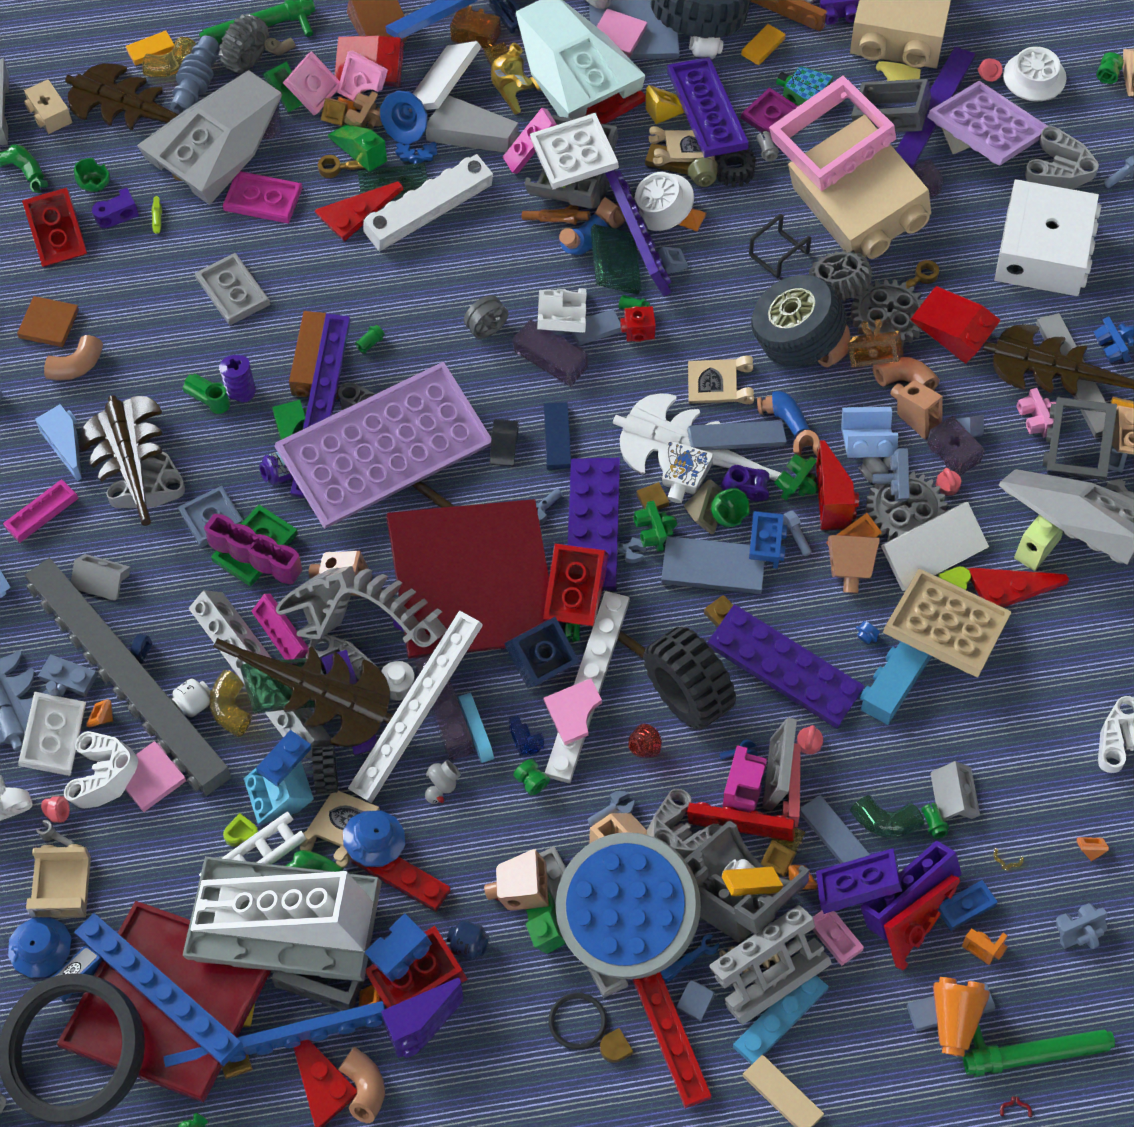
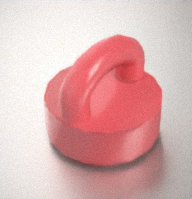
M989 58L985 59L977 70L982 79L992 82L1000 78L1002 65L999 61Z
M945 468L937 477L936 486H940L939 492L950 496L959 491L961 485L960 476L949 468Z
M814 725L803 728L797 736V744H801V752L815 754L822 747V733Z
M54 796L50 799H45L41 804L44 815L51 822L62 823L67 820L70 807L69 802L64 796Z

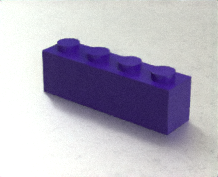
M935 841L899 873L902 886L901 892L873 899L861 905V911L867 928L886 941L887 935L884 925L951 874L956 877L962 874L955 851L939 841Z

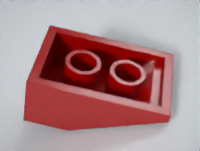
M387 36L338 37L335 77L339 81L347 54L353 50L388 69L383 86L400 87L404 42L401 38Z
M67 188L22 200L42 267L87 255L76 210Z
M935 286L910 319L965 364L979 351L1001 321L983 305L938 286Z
M820 440L816 462L821 530L845 529L852 524V520H856V507H859V493L854 492L853 481L826 441Z
M555 544L543 619L549 620L556 616L559 622L594 626L605 581L609 553L605 550Z
M436 926L424 932L432 943L429 946V951L421 959H416L410 964L409 970L403 977L396 978L391 982L374 964L366 969L367 976L386 1008L456 978H459L461 983L468 980Z

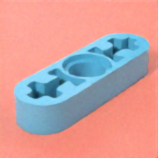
M471 693L458 696V702L480 762L484 763L493 760V751Z

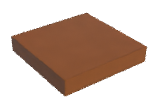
M33 296L17 332L18 338L63 347L78 314V305Z

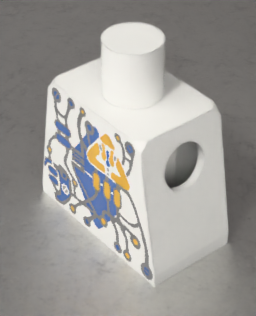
M668 440L662 481L664 486L671 488L668 495L670 501L682 503L685 492L695 494L699 490L713 463V453Z

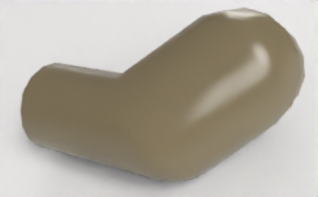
M268 38L264 44L265 49L276 56H280L296 47L292 38L282 42L275 38Z

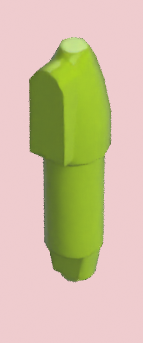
M155 196L151 208L153 232L158 234L161 230L162 206L159 197Z

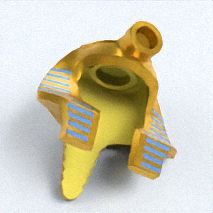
M512 43L509 47L510 50L506 54L499 56L492 63L491 80L516 115L521 112L518 100L516 99V93L534 87L538 91L542 90L533 77L528 78L524 74V61L520 57L523 50L518 44Z

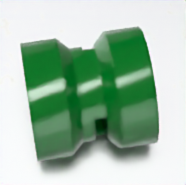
M1114 52L1105 53L1096 73L1098 80L1105 84L1115 83L1118 80L1119 71L1122 70L1124 59Z
M534 759L524 761L513 774L518 782L525 785V790L530 796L541 792L550 781L548 775L538 769L539 765Z

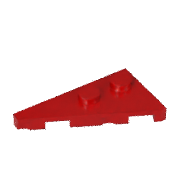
M397 181L315 210V213L345 242L364 225V219L370 213L380 211L404 189Z
M984 568L968 569L971 574L970 581L979 597L1003 608L1067 585L1069 581L1066 574Z
M951 874L884 925L895 967L901 970L906 969L908 963L905 959L914 946L917 948L921 946L925 935L930 932L941 914L937 909L945 897L951 899L960 883L959 877Z
M307 1039L300 1041L301 1044L293 1048L314 1126L324 1127L355 1098L357 1090L316 1046Z

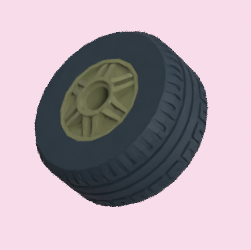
M796 275L775 283L762 294L752 313L751 327L760 346L771 360L785 366H803L822 359L837 346L846 328L847 315L842 302L829 282L812 275Z

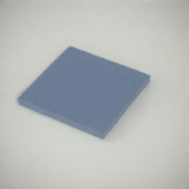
M611 0L610 6L605 9L595 8L589 3L590 22L596 27L607 9L647 22V28L629 59L679 58L678 32L673 31L670 27H666L662 24L661 20L655 17L650 5L651 0Z

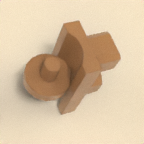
M371 92L370 96L358 93L353 107L361 110V112L349 109L345 116V123L365 128L366 124L369 128L382 126L380 108L376 109L377 105L375 103L378 94Z

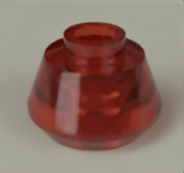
M643 723L638 725L629 736L628 746L630 751L637 757L654 758L661 751L662 738L656 728Z

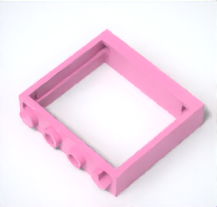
M841 76L769 127L772 141L821 191L832 184L834 185L837 180L847 173L853 172L857 166L866 160H870L877 152L884 147H888L891 142L896 140L894 124L844 76ZM848 98L879 129L820 170L790 137Z

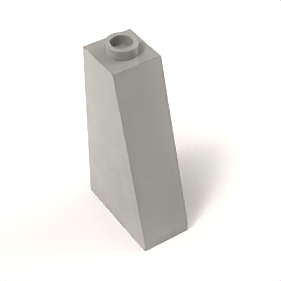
M449 95L427 122L426 140L429 142L505 153L520 135L518 122Z

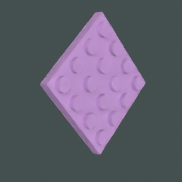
M981 81L974 83L934 107L928 114V118L934 121L937 126L944 128L955 138L962 140L973 150L978 151L992 163L999 166L1039 141L1042 130L1048 127Z

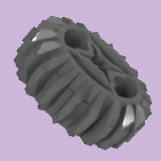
M248 13L246 15L242 14L234 20L233 24L230 23V28L225 31L226 34L222 38L223 42L219 46L221 49L219 52L220 61L228 70L239 74L248 71L250 67H253L258 62L260 57H263L262 54L266 50L264 44L269 36L268 26H266L262 19Z
M843 250L838 253L835 251L833 254L826 253V257H819L818 262H814L813 267L809 269V275L820 277L829 282L839 299L844 302L848 298L854 299L855 295H862V290H867L868 285L871 284L872 269L867 257L862 256V253H855L854 250L850 252Z

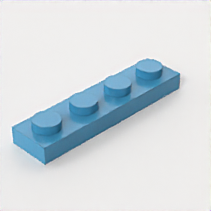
M815 975L771 1005L733 1044V1048L752 1065L762 1054L765 1055L828 990V985Z

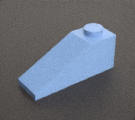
M60 404L35 420L40 433L75 479L79 481L82 477L78 434L74 425L77 421L70 410L66 412Z

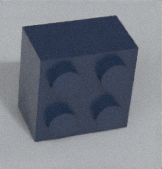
M556 616L504 643L528 689L579 663Z

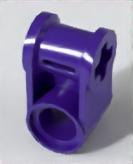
M734 465L731 466L722 479L721 488L723 491L738 488L745 493L748 499L764 501L769 498L767 481L770 478V474L763 469Z

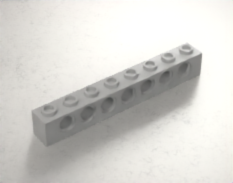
M203 590L189 607V610L214 643L219 638L241 649L271 658L223 592ZM220 651L283 737L292 730L309 742L311 748L328 746L332 738L322 725L317 727L305 726V722L313 714L306 704L295 711H283V708L291 698V688L244 661ZM312 749L304 758H312Z

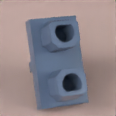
M1090 903L1081 906L1078 910V916L1080 917L1073 920L1066 913L1056 918V927L1060 933V944L1064 949L1077 943L1079 946L1087 943L1091 949L1099 946L1098 938L1104 936V932L1107 931L1105 920L1107 912L1104 908L1097 910Z

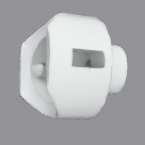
M393 661L385 665L381 672L387 679L390 688V699L403 700L415 682V675L409 664L403 661Z

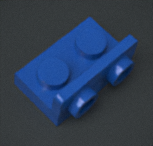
M754 511L749 559L773 562V569H778L779 561H784L785 546H781V539H786L787 524H783L784 514Z

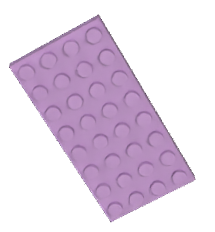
M442 362L276 442L275 448L320 523L326 529L491 446L492 438L449 369Z

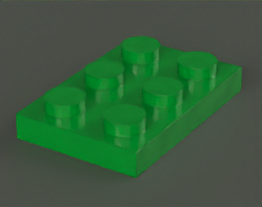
M258 505L241 523L251 528L256 534L272 538L278 545L288 546L298 535L295 527L261 505ZM216 551L211 556L212 562L250 587L263 574L250 563H242L235 560L229 553Z

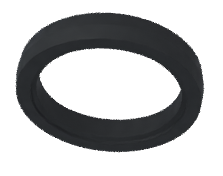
M70 973L54 976L40 982L26 992L15 1004L1 1032L0 1075L8 1094L24 1111L48 1123L64 1125L81 1124L107 1114L126 1097L141 1070L145 1052V1035L140 1015L135 1005L124 992L112 983L96 976ZM76 992L95 994L109 1004L120 1023L122 1050L118 1066L104 1088L90 1099L71 1106L51 1105L34 1093L25 1078L21 1059L25 1034L38 1012L54 999Z

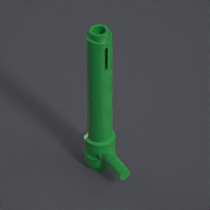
M285 0L283 4L250 14L262 19L268 27L288 20L291 22L299 20L305 36L310 37L313 35L312 28L307 19L308 16H311V13L315 12L313 0ZM235 19L202 29V32L199 33L200 38L202 36H211L218 43L223 42L222 38L226 34L225 31L230 28V23L233 24Z
M978 1024L972 1039L975 1048L969 1049V1052L965 1053L963 1065L967 1075L979 1077L984 1076L985 1072L996 1074L1001 1073L1003 1069L1109 1052L1111 1048H1115V1039L1111 1031L1107 1032L1103 1029L1002 1047L997 1045L986 1046L980 1025Z

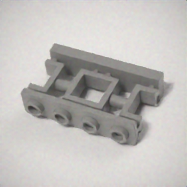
M800 905L766 926L757 935H753L710 964V969L715 974L716 980L724 988L733 983L736 991L725 998V1004L728 1011L742 1025L832 964L829 956L824 952V947L815 938L807 942L805 934L815 928L813 917ZM793 937L795 938L789 944L785 945V942H787ZM800 950V953H798L792 958L790 957L792 954ZM778 953L781 961L762 973L759 965ZM748 967L750 968V970L747 971L746 973H744L743 975H741V976L739 975L741 972H743L744 970H746ZM755 980V983H754V984H752V985L749 986L747 989H745V986H747L748 984H750L751 982H753V981Z

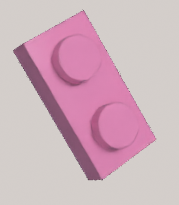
M820 911L813 916L815 928L812 930L841 966L863 951L864 946L835 911L826 914Z

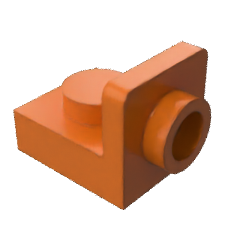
M971 928L964 939L962 947L990 965L994 958L1000 960L1008 946L1004 943L1008 935L1002 933L994 944L986 934L979 931L976 932Z

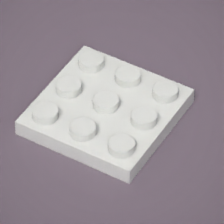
M596 113L530 134L531 141L552 189L619 168L616 156Z

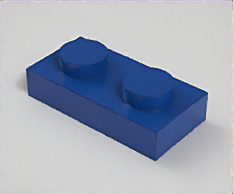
M290 730L256 767L257 773L278 787L312 749L311 744Z
M981 880L952 896L951 899L943 901L937 911L941 913L940 916L950 931L994 908L998 902L984 881Z

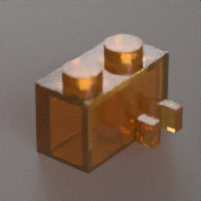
M469 5L467 8L458 10L450 24L451 41L458 43L478 41L482 49L490 51L493 50L501 33L499 16L486 14L484 9L481 8L479 11H474L472 6Z
M881 319L875 320L876 329L873 331L874 334H872V329L868 327V321H863L861 326L865 335L854 336L848 343L852 368L899 362L904 354L900 331L880 333L882 327Z

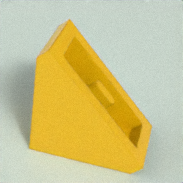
M648 85L646 88V110L655 124L684 113L676 94Z

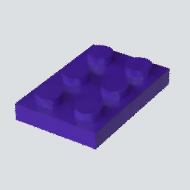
M893 848L816 871L820 907L824 914L902 891L897 856Z

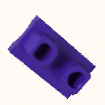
M820 0V8L827 11L825 20L827 25L835 24L838 22V18L845 17L849 23L855 21L859 0Z

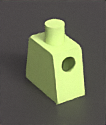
M1038 515L1023 534L1014 558L1033 571H1036L1061 540L1063 530L1041 515ZM1033 544L1036 546L1037 551L1031 550Z

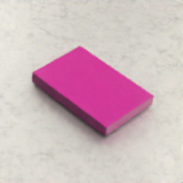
M240 171L232 181L223 203V210L289 224L303 189L302 183Z

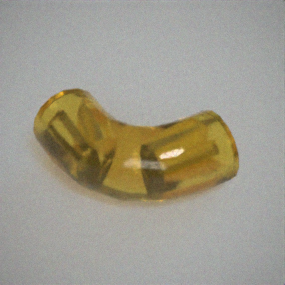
M179 37L169 53L164 55L145 54L143 59L144 76L169 77L177 74L184 57L191 54V50L196 43L188 37Z
M223 670L210 692V710L219 725L233 735L241 737L248 729L252 720V715L240 709L235 703L236 696L244 686V683L233 672Z

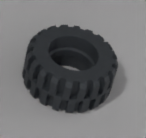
M675 627L646 647L643 655L644 667L647 669V675L651 679L653 687L658 691L663 702L669 706V709L677 715L678 719L682 722L684 721L687 726L693 727V729L706 728L734 707L736 692L734 691L735 687L730 680L728 671L725 670L724 664L716 656L715 651L696 632L689 630L687 627Z

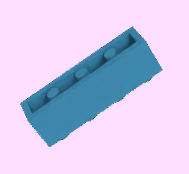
M899 641L900 643L897 648L892 647L885 659L888 662L884 668L879 666L873 676L875 682L871 687L867 685L860 697L863 700L861 711L886 725L890 723L932 657L902 641Z

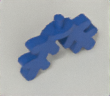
M431 142L429 145L423 144V150H417L418 155H415V149L410 150L409 144L405 146L402 143L396 144L397 149L395 152L396 156H400V161H408L414 164V166H418V164L424 161H432L433 155H437L436 142Z

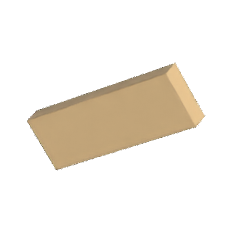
M763 1054L743 1073V1077L794 1127H813L824 1116V1113Z

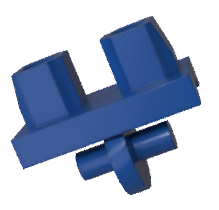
M1110 317L1104 318V325L1094 331V336L1099 345L1112 340L1113 345L1103 349L1109 363L1123 359L1124 363L1130 361L1131 357L1128 354L1129 350L1125 343L1127 342L1129 346L1134 345V326L1126 327L1122 323L1118 326L1120 330L1118 332Z

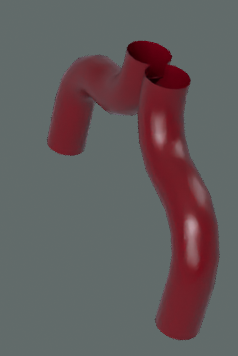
M1011 1097L1010 1102H1005L1000 1106V1116H1004V1108L1013 1105L1016 1100L1019 1106L1027 1108L1028 1117H1032L1030 1105L1022 1103L1019 1097Z

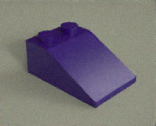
M459 978L381 1011L386 1032L398 1058L403 1056L408 1058L416 1055L461 1005L464 998Z

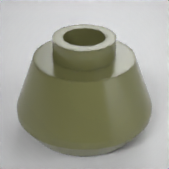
M708 157L698 158L688 167V175L696 185L708 187L716 180L718 164L715 160Z

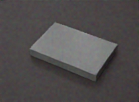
M236 253L195 273L197 281L229 326L270 305V300Z
M788 717L770 738L763 809L772 811L789 792L797 719Z

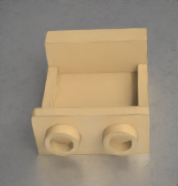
M71 844L67 847L43 845L41 848H33L32 854L35 858L32 895L31 898H27L26 905L31 918L86 917L91 856L87 848L78 844Z

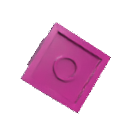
M737 745L724 791L723 807L729 806L745 812L755 811L762 787L760 784L762 775L765 774L766 758L750 755L747 753L746 747Z

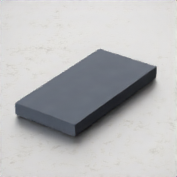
M667 536L661 584L761 594L765 561L749 559L750 545Z

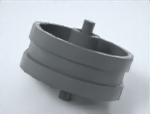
M485 296L470 306L465 313L464 324L476 338H487L502 328L509 316L508 310L496 296Z

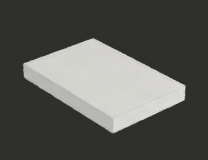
M34 692L18 766L70 776L76 752L75 743L79 737L86 702Z

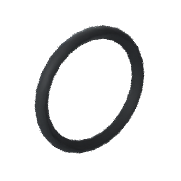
M571 993L561 997L553 1005L549 1014L548 1024L551 1034L558 1043L570 1049L581 1050L595 1045L601 1039L607 1027V1016L602 1004L594 997L584 993ZM576 998L593 1003L601 1016V1027L597 1035L590 1041L581 1044H574L564 1040L557 1033L554 1025V1017L558 1008L564 1002Z

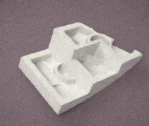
M579 288L578 292H571L565 289L539 290L537 329L585 333V288Z

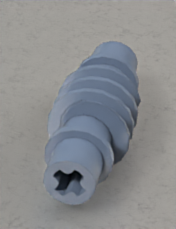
M202 36L198 45L193 46L191 54L184 57L177 72L176 81L179 86H176L172 92L174 98L170 105L171 109L177 114H181L197 103L199 100L198 94L206 93L214 74L211 65L215 64L217 60L216 51L219 43L211 36Z

